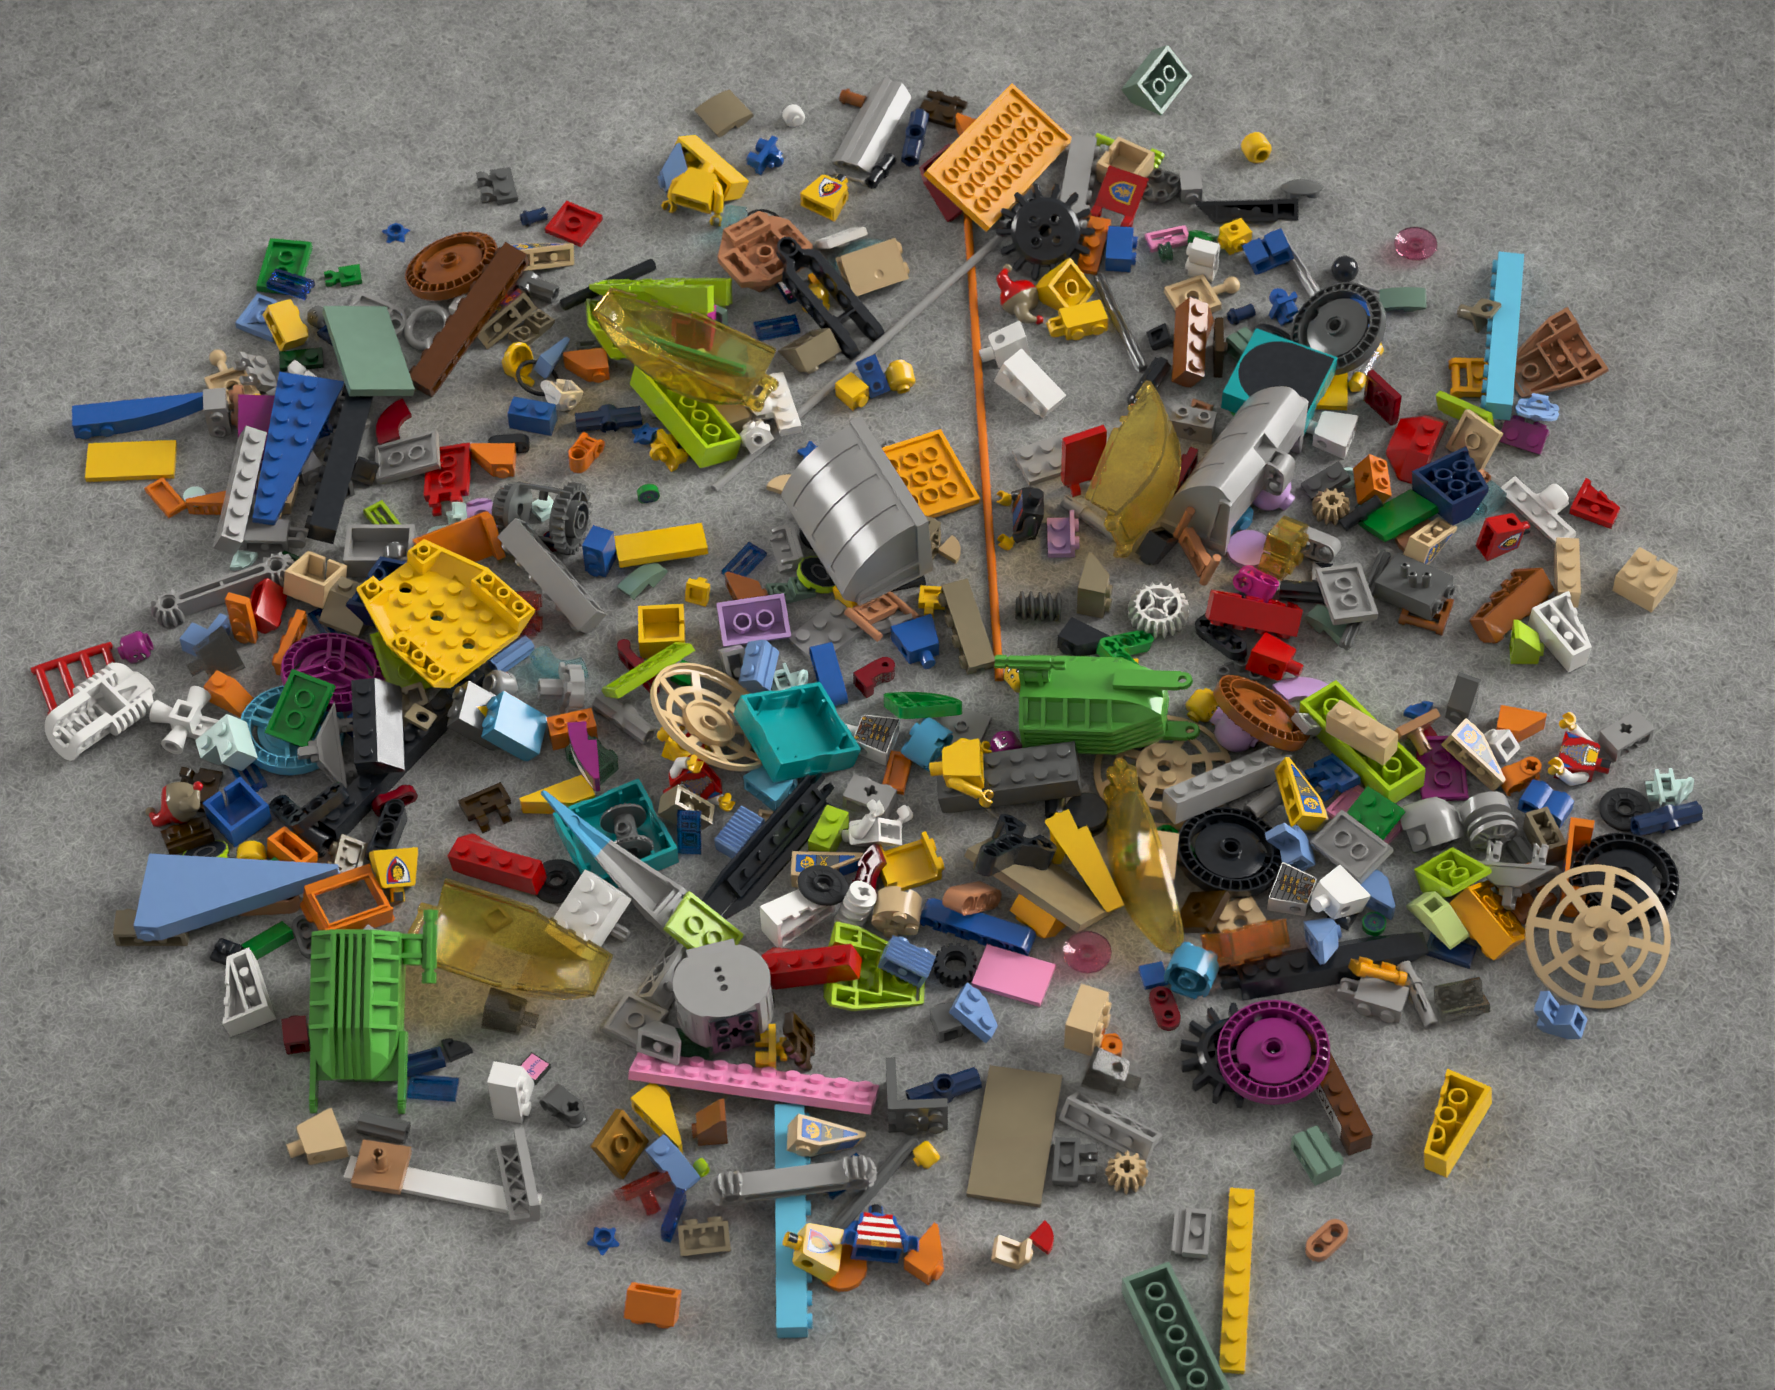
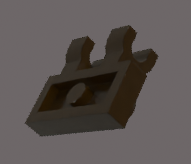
M181 767L179 777L182 778L180 782L193 785L199 781L203 784V789L200 791V807L197 812L205 813L203 802L218 792L223 772L200 768L199 772L195 773L190 768Z
M501 782L458 800L459 806L468 822L476 820L482 834L491 830L486 814L497 810L503 824L512 821L509 815L511 811L507 806L511 804V799Z

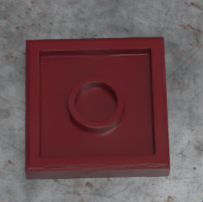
M1372 369L1366 375L1363 401L1390 426L1397 424L1402 396Z

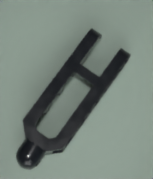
M783 237L778 241L775 252L779 260L784 264L782 283L821 329L830 328L844 356L852 360L861 353L855 342L851 339L850 333L842 325L849 319H852L862 333L873 343L885 333L881 324L819 250L802 249L797 241L791 237ZM802 267L809 268L845 312L837 318L835 315L832 316L822 304L821 298L818 299L810 290L809 284L805 283L796 271Z

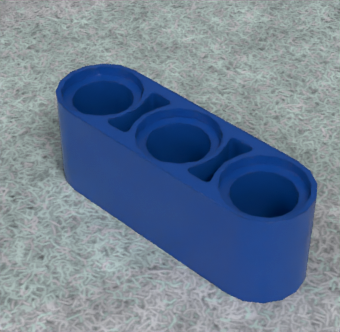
M829 642L809 647L817 682L822 684L834 706L848 704L847 692L833 643Z

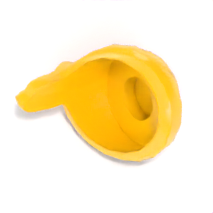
M515 342L511 344L505 351L501 361L504 373L515 378L516 382H518L516 379L518 366L524 361L533 360L532 351L526 343ZM533 364L525 365L520 370V377L523 383L530 387H533L535 383L532 378L528 377L532 372Z

